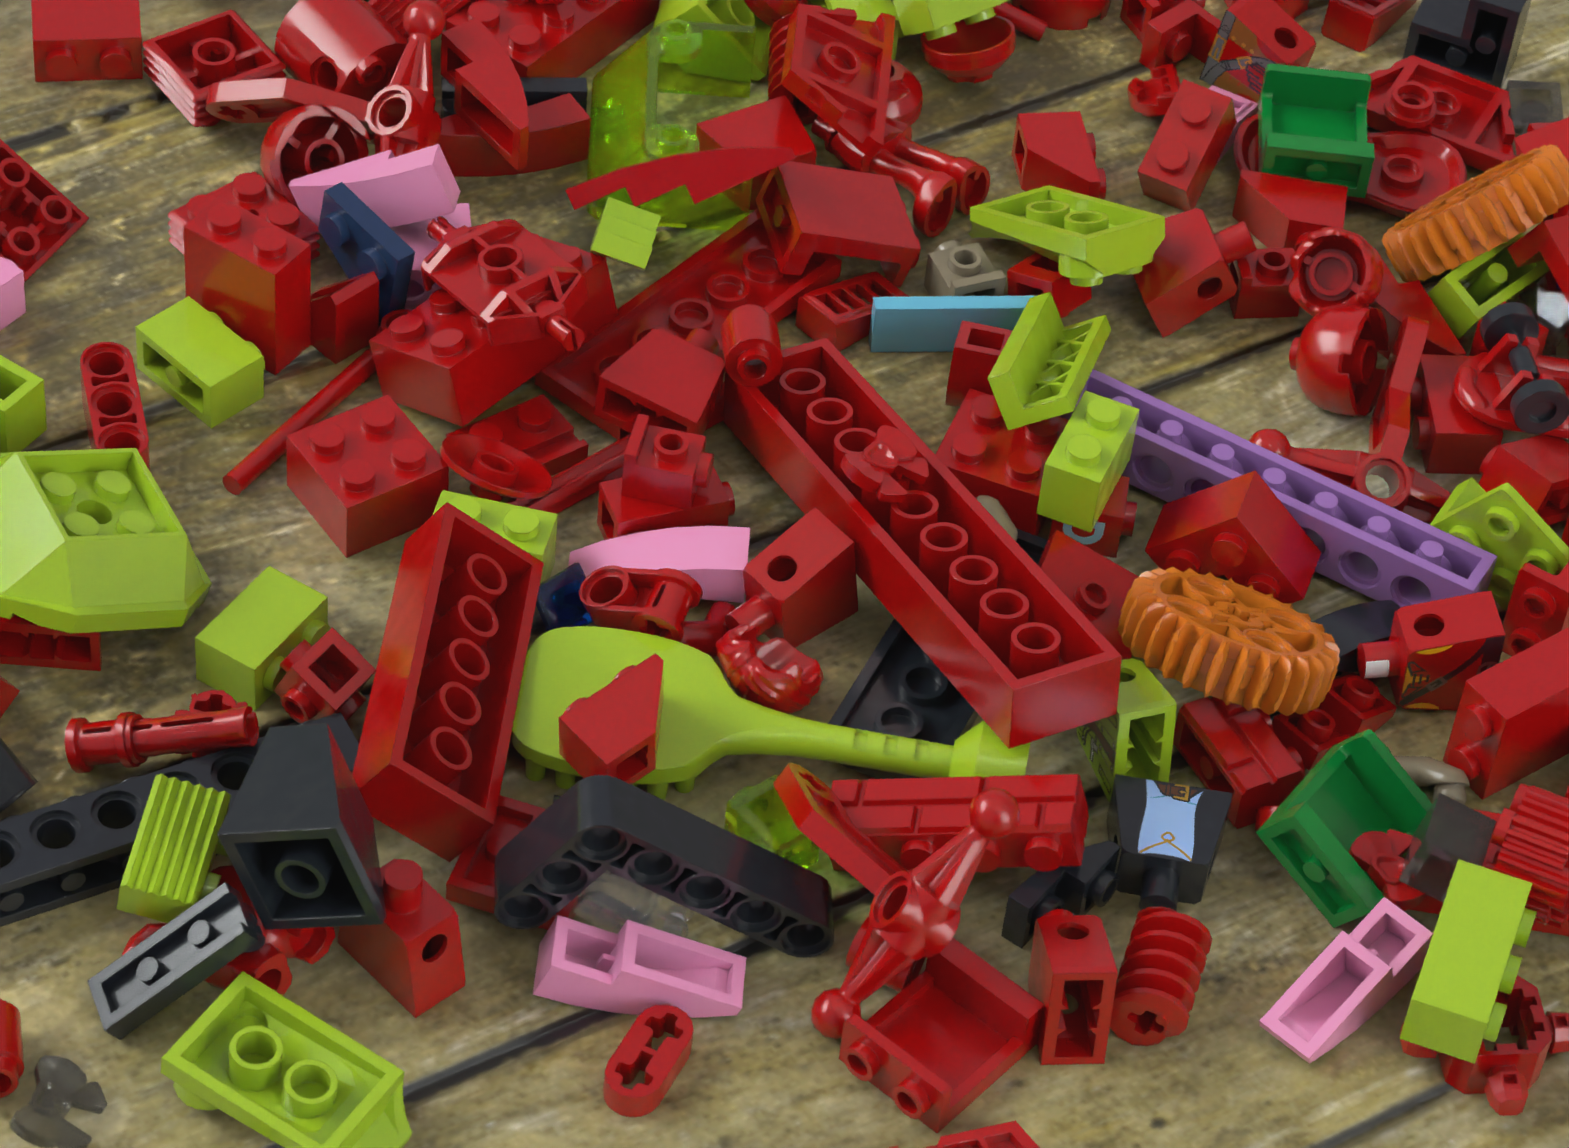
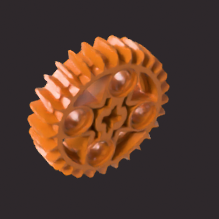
M1551 144L1548 146L1543 145L1525 154L1521 153L1509 161L1506 160L1492 169L1489 168L1474 178L1471 177L1468 181L1453 187L1452 190L1419 207L1415 212L1406 215L1405 219L1387 229L1382 238L1385 252L1395 271L1398 272L1403 282L1425 281L1434 275L1442 274L1446 270H1453L1460 264L1471 261L1485 252H1490L1491 249L1508 242L1509 239L1520 233L1526 232L1533 225L1543 222L1544 218L1556 213L1559 208L1567 205L1569 202V162L1558 146Z
M1158 567L1151 571L1143 572L1139 578L1134 579L1121 609L1122 613L1117 630L1122 637L1121 640L1124 645L1131 648L1134 657L1143 658L1146 667L1162 671L1163 678H1173L1183 683V689L1191 687L1204 693V698L1210 695L1223 700L1226 705L1230 702L1239 704L1248 711H1251L1253 708H1259L1268 715L1273 714L1276 710L1285 716L1291 715L1294 712L1301 715L1309 710L1317 709L1320 703L1324 701L1338 670L1340 649L1335 643L1333 636L1325 633L1322 624L1311 622L1309 614L1298 613L1293 610L1292 604L1281 603L1273 598V594L1265 595L1254 590L1252 585L1246 587L1235 583L1232 578L1229 580L1217 578L1211 572L1202 575L1191 568L1182 572L1174 567H1170L1166 571Z

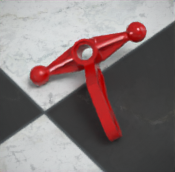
M417 0L408 5L403 14V27L410 36L389 86L376 93L371 101L285 77L213 83L209 87L205 106L206 110L211 115L225 121L249 124L274 122L283 112L297 106L328 104L337 106L355 115L368 132L370 141L366 142L375 145V154L392 150L394 156L397 157L433 146L441 134L442 120L439 113L434 110L436 98L434 97L431 40L436 39L445 27V14L440 5L430 0Z
M1407 314L1401 322L1369 424V453L1354 450L1295 448L1290 446L1288 439L1283 433L1276 429L1267 428L1255 432L1248 441L1430 524L1451 493L1414 468L1407 466L1402 460L1410 433V393L1426 342L1429 321ZM1367 475H1378L1386 481L1389 487L1388 498H1377L1369 492L1365 483Z
M790 762L773 782L774 788L798 830L875 895L870 906V923L842 986L823 991L815 998L811 1007L813 1026L824 1037L835 1040L841 1039L844 1022L853 1014L861 1017V1002L915 960H920L922 957L931 958L939 954L950 943L960 923V905L989 841L1006 838L1016 829L1020 821L1018 802L1009 792L998 788H991L980 792L973 799L969 807V826L914 869L911 868L907 871L854 826L834 792L810 771Z

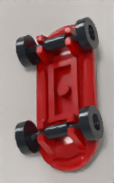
M1508 302L1494 307L1483 317L1480 323V334L1486 348L1490 352H1483L1470 357L1459 367L1453 383L1456 398L1461 406L1474 418L1489 426L1507 431L1569 439V359L1538 354L1540 347L1537 339L1539 325L1530 307L1519 302Z

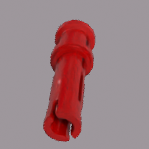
M251 706L145 719L135 712H122L115 720L89 722L85 717L72 718L65 729V751L68 762L76 773H89L96 765L121 763L125 768H134L145 763L148 757L255 746L259 738V724L255 712H252L253 708Z

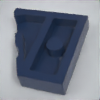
M343 182L325 190L318 230L348 279L371 271L375 272L379 279L380 326L381 320L386 314L395 310L405 309L415 251Z

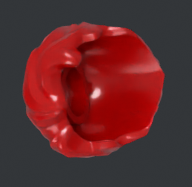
M1337 227L1318 229L1310 232L1290 258V267L1294 275L1288 287L1289 294L1304 311L1313 317L1322 310L1335 305L1357 304L1369 307L1381 292L1384 275L1382 260L1377 251L1357 233Z
M741 624L727 631L716 642L717 657L720 665L723 667L731 687L739 697L773 710L792 714L810 705L812 697L820 690L824 676L818 661L803 654L783 638L775 637L767 642H760L756 637L759 629L755 625Z

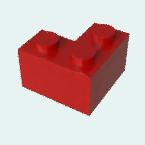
M1256 470L1164 504L1145 548V552L1155 564L1165 571L1170 567H1174L1182 572L1191 568L1202 575H1206L1209 572L1215 577L1225 575L1228 580L1232 578L1235 583L1246 587L1252 585L1254 590L1265 595L1273 594L1274 599L1287 604H1292L1305 598L1321 555L1318 547Z

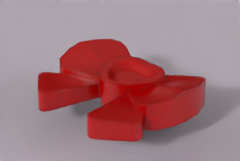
M888 425L880 426L873 438V442L864 449L863 453H847L840 463V468L853 483L869 492H876L878 500L882 502L902 503L908 493L891 477L894 470L920 485H924L929 476L927 461L924 458H915L917 448L906 433Z
M1393 829L1388 830L1387 833L1382 831L1365 832L1356 838L1348 852L1358 865L1368 873L1369 877L1375 882L1376 887L1380 892H1383L1385 898L1403 911L1418 906L1425 899L1427 893L1435 894L1438 892L1441 886L1440 866L1434 865L1407 872L1408 863L1401 856L1411 849L1415 841L1414 836Z

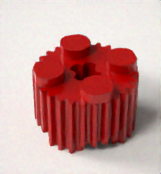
M1521 783L1514 795L1510 809H1503L1495 826L1491 843L1497 845L1498 849L1493 863L1487 861L1484 867L1531 882L1532 886L1525 908L1537 912L1535 922L1562 929L1566 919L1569 917V900L1567 899L1569 894V799L1534 785L1528 786Z

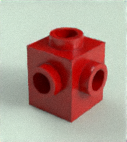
M332 627L313 646L304 639L288 654L279 665L286 674L273 691L281 698L284 710L299 723L317 720L339 712L342 713L347 721L367 700L359 691L376 672V669Z

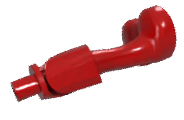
M818 116L812 124L811 132L824 140L826 151L834 154L850 170L891 176L895 183L906 188L915 198L912 208L913 224L919 232L927 237H936L947 227L954 209L965 215H970V207L982 204L990 188L988 169L967 157H954L912 141V129L908 124L886 117L884 143L873 159L863 154L821 117Z

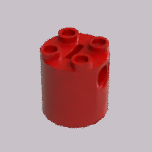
M299 0L285 15L276 33L274 51L277 57L286 65L285 70L295 80L371 101L376 93L389 86L408 40L365 0Z

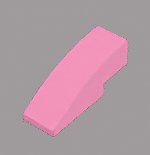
M439 144L397 157L394 156L392 150L384 151L290 180L288 185L300 211L318 227L324 191L340 182H343L390 228L453 213L461 192Z
M728 526L665 528L603 540L571 551L564 603L583 605L580 600L579 590L584 579L594 570L611 565L622 568L677 569L688 574L698 582L703 591L701 599L744 603L743 570L748 563L750 528Z
M1383 897L1349 935L1343 930L1259 1020L1260 1026L1306 1062L1312 1063L1362 1026L1422 968L1433 932Z
M557 915L539 944L533 995L574 1006L621 1014L640 1015L649 1007L667 1004L680 1008L690 1018L736 1016L742 1009L746 957L631 920H627L619 933L616 934Z

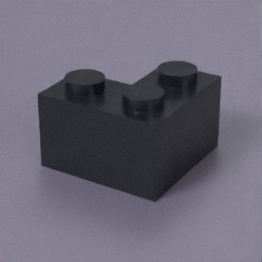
M1422 0L1410 25L1403 59L1414 55L1502 89L1517 57L1531 0Z

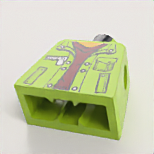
M1135 658L1121 660L1117 714L1076 727L1078 739L1109 803L1115 774L1169 783L1177 703L1140 659Z

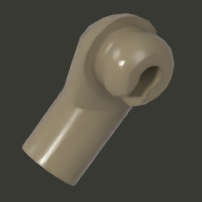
M1394 756L1418 787H1435L1433 801L1438 807H1462L1466 803L1467 794L1465 787L1470 784L1463 770L1431 757Z

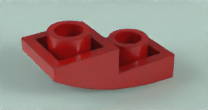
M1353 672L1333 680L1329 692H1327L1324 701L1320 703L1317 709L1309 710L1301 715L1294 712L1288 716L1284 714L1275 716L1272 721L1273 731L1285 747L1291 746L1298 751L1304 767L1310 771L1333 745L1367 729L1375 732L1393 717L1397 707L1380 694L1378 687L1366 678L1362 679L1361 676Z

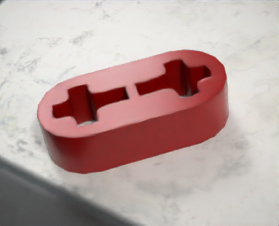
M667 1004L654 1005L645 1009L636 1018L605 1068L603 1094L604 1100L611 1110L626 1117H642L653 1112L659 1106L689 1059L692 1050L693 1023L686 1012L678 1007ZM665 1032L674 1035V1038H665L657 1051L652 1049V1038H660ZM640 1070L645 1072L644 1084L637 1083L632 1089L622 1086V1083H632Z

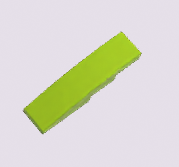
M608 197L593 237L590 252L644 271L653 249L652 245L661 216Z

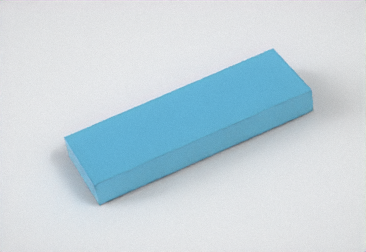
M1038 295L873 297L868 339L870 352H952L962 320L1013 330L1028 300Z

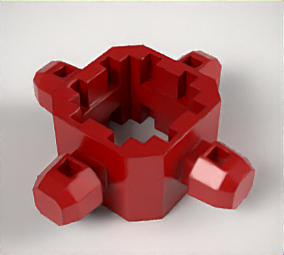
M1517 975L1511 995L1498 991L1495 1002L1507 1005L1501 1028L1509 1027L1511 1036L1519 1035L1517 1045L1516 1043L1495 1044L1493 1051H1486L1484 1042H1482L1474 1064L1400 1039L1403 1053L1410 1056L1436 1058L1438 1054L1445 1082L1463 1094L1485 1093L1490 1106L1500 1116L1518 1115L1523 1112L1529 1088L1539 1078L1547 1052L1552 1054L1569 1051V1013L1546 1011L1545 1014L1538 988ZM1404 1022L1402 1023V1027H1401V1030H1400V1035H1401V1031H1402Z

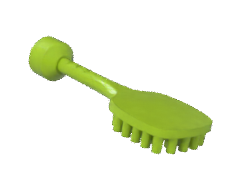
M573 626L552 629L539 636L533 642L526 654L510 738L514 748L525 758V774L529 780H542L545 777L546 768L555 770V783L558 787L562 789L571 788L575 784L576 776H582L559 754L558 717L563 715L567 707L577 699L582 697L588 698L611 683L622 669L631 665L637 666L656 653L664 660L663 705L656 769L632 785L637 787V784H647V792L662 800H665L667 797L669 783L674 782V787L678 792L689 793L694 789L696 777L712 763L727 755L793 756L920 778L1025 775L1031 744L1030 742L1008 749L984 720L958 737L953 746L797 717L739 697L728 685L722 668L710 655L694 647L657 635L596 626Z

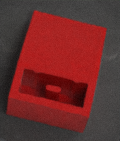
M0 139V256L10 259L23 270L24 281L26 282L89 220V217Z

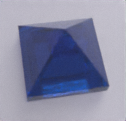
M574 563L540 583L536 607L547 631L561 627L587 626L593 622L579 596L580 586L586 578L580 563Z

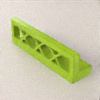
M1051 292L1031 297L1028 300L987 378L1008 430L1073 412L1111 332L1106 314L1064 327Z

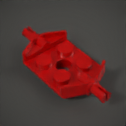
M438 216L437 221L432 219L429 222L426 230L427 235L438 242L439 245L421 264L424 289L428 292L432 290V286L435 283L438 284L486 324L490 345L497 346L537 340L546 336L553 337L568 351H574L573 345L577 349L582 345L585 339L584 331L570 321L588 300L585 275L516 220H493L489 223L472 227L464 225L458 229L442 216Z

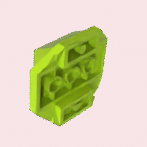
M137 448L0 453V617L11 619L14 615H17L38 626L71 634L182 627L194 611L205 602L212 582L192 550L186 532Z

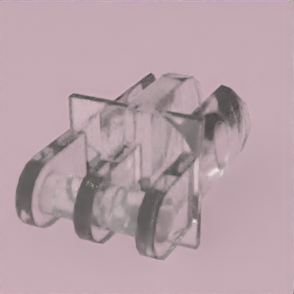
M606 871L578 895L573 913L601 929L616 934L619 933L627 920H631L687 938L689 927L685 921L692 918L694 911Z

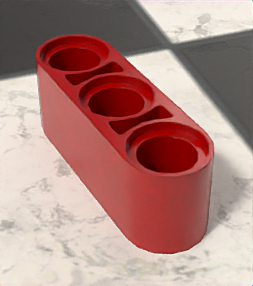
M115 342L92 344L83 351L80 357L82 405L91 449L137 448L150 471L149 436L133 357L126 347Z

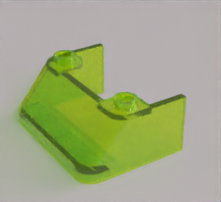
M678 19L668 20L654 26L600 70L592 81L587 180L621 167L677 153L699 151V140L692 131L677 124H656L657 92L749 98L756 26L686 22ZM752 179L695 205L686 185H682L637 207L660 215L661 218L658 224L660 227L727 231L749 215ZM624 187L587 204L586 209L592 217L599 220L608 197L633 205Z

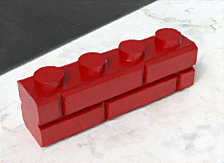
M1079 774L833 780L831 790L839 799L854 826L906 870L914 869L968 827L970 824L969 807L973 799L983 790L991 788L1005 790L1017 800L1020 808V821L1016 829L1006 838L989 841L976 872L986 873L996 868L1031 867L1038 871L1047 872L1053 871L1058 867L1081 866L1084 838H1086L1089 813ZM830 857L833 870L846 871Z

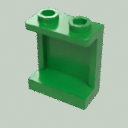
M1268 64L1265 69L1258 103L1259 172L1348 186L1347 196L1365 198L1374 162V144L1368 143L1367 101L1371 88V76L1363 73Z
M1367 729L1333 745L1259 828L1256 834L1332 927L1335 928L1369 914L1381 899L1385 897L1376 887L1375 882L1369 877L1368 873L1358 865L1348 852L1356 838L1369 831L1387 833L1388 830L1393 829L1414 836V845L1418 840L1438 832L1445 824V819L1430 802L1428 796L1420 790L1394 758L1389 748L1381 742L1372 730Z

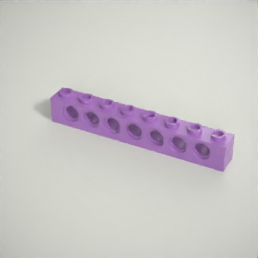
M1095 369L1092 370L1077 404L1086 390L1140 409L1131 457L1121 475L1130 477V485L1166 502H1171L1256 470L1321 551L1315 572L1374 600H1392L1400 607L1488 591L1497 560L1496 555ZM1073 412L1066 413L1058 417L1069 420Z

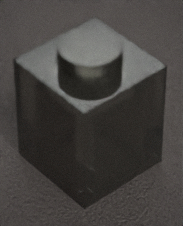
M1439 793L1414 832L1398 880L1444 903L1458 859L1479 866L1483 865L1496 821Z

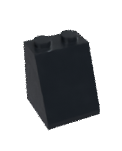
M328 723L270 727L217 833L265 930L383 924L386 917V908L373 817Z

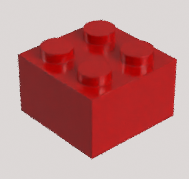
M969 388L935 455L975 498L979 495H988L997 499L1017 529L1038 536L1047 518L1036 514L1044 466L1069 420L1056 416L1008 430L995 396Z
M388 394L286 435L287 486L346 558L419 528L433 515L442 490L448 491L449 466Z

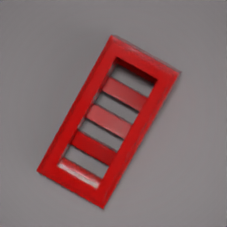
M1329 0L1321 32L1323 36L1358 52H1363L1382 37L1417 0Z
M873 271L815 289L799 297L795 326L814 341L827 338L840 352L869 335L873 297H879L878 295L881 297L909 296L877 271ZM862 298H864L871 304L868 305L866 302L862 300Z

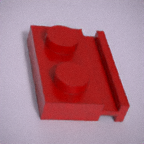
M544 394L446 434V437L454 434H472L503 442L537 460L548 470L551 476L566 470L588 457L589 444L584 439L578 440L574 435V427Z

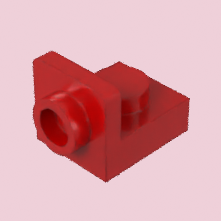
M1185 0L1147 22L1139 62L1152 71L1151 69L1167 65L1173 61H1180L1190 53L1205 64L1221 21L1194 1Z

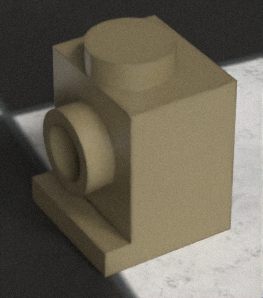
M949 240L940 244L934 252L928 253L924 287L930 296H964V294L972 292L975 296L1004 295L1006 276L1002 270H995L979 242L962 246L959 241Z

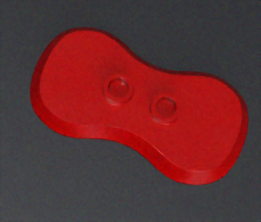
M1258 114L1247 118L1240 125L1234 139V158L1240 172L1241 169L1259 172ZM1405 130L1367 133L1368 143L1374 144V162L1365 198L1347 196L1346 200L1364 203L1405 219L1406 215L1415 212L1419 207L1452 190L1453 187L1466 182V166L1459 151L1451 144L1433 135Z

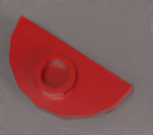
M1172 63L1151 69V79L1143 82V80L1136 77L1131 80L1127 91L1130 107L1135 112L1142 113L1146 117L1166 115L1180 87L1176 66Z

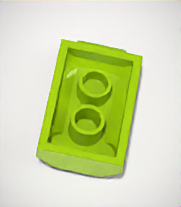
M1050 185L970 207L972 229L968 234L971 238H999L1016 241L1034 252L1058 262V272L1060 275L1069 277L1070 284L1081 287L1100 285L1103 283V277L1113 274L1130 275L1141 272L1143 265L1153 261L1154 252L1165 238V216Z
M244 971L235 978L161 1058V1074L174 1081V1089L178 1098L187 1106L197 1110L212 1111L220 1109L284 1148H402L412 1134L403 1100L405 1071Z

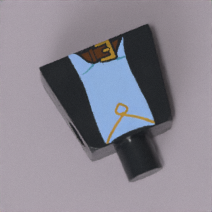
M1115 774L1106 823L1108 841L1111 840L1120 846L1115 873L1120 875V881L1116 890L1121 893L1139 895L1140 910L1147 907L1163 906L1177 911V902L1188 904L1201 902L1222 842L1232 793Z

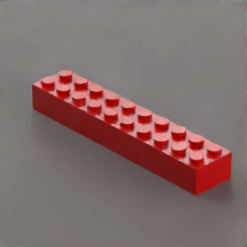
M827 338L783 349V366L776 378L764 385H741L731 379L725 368L724 423L804 514H807L816 507L854 542L856 574L1008 749L1117 714L1122 655ZM888 425L906 433L917 448L915 458H924L928 464L929 476L924 485H920L894 470L891 477L908 492L902 503L878 500L876 492L862 489L853 483L840 468V463L845 454L863 453L864 449L873 442V438L880 426Z

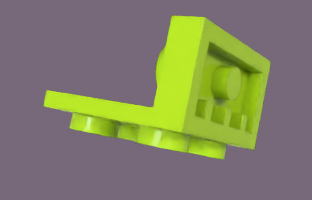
M1473 477L1465 480L1456 486L1430 523L1431 526L1497 556L1488 591H1492L1494 600L1504 611L1508 608L1518 571L1525 563H1530L1552 575H1558L1569 562V547L1509 483H1504L1486 492Z

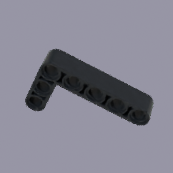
M609 775L589 776L577 782L507 843L495 856L494 915L500 923L510 928L531 929L541 926L604 872L609 871L794 957L810 958L819 956L828 951L834 944L832 890L828 880L790 860Z

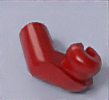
M717 601L711 606L704 621H684L682 624L684 636L681 643L694 647L710 655L712 658L717 657L718 651L715 644L729 631L725 622V616L736 608L728 602Z

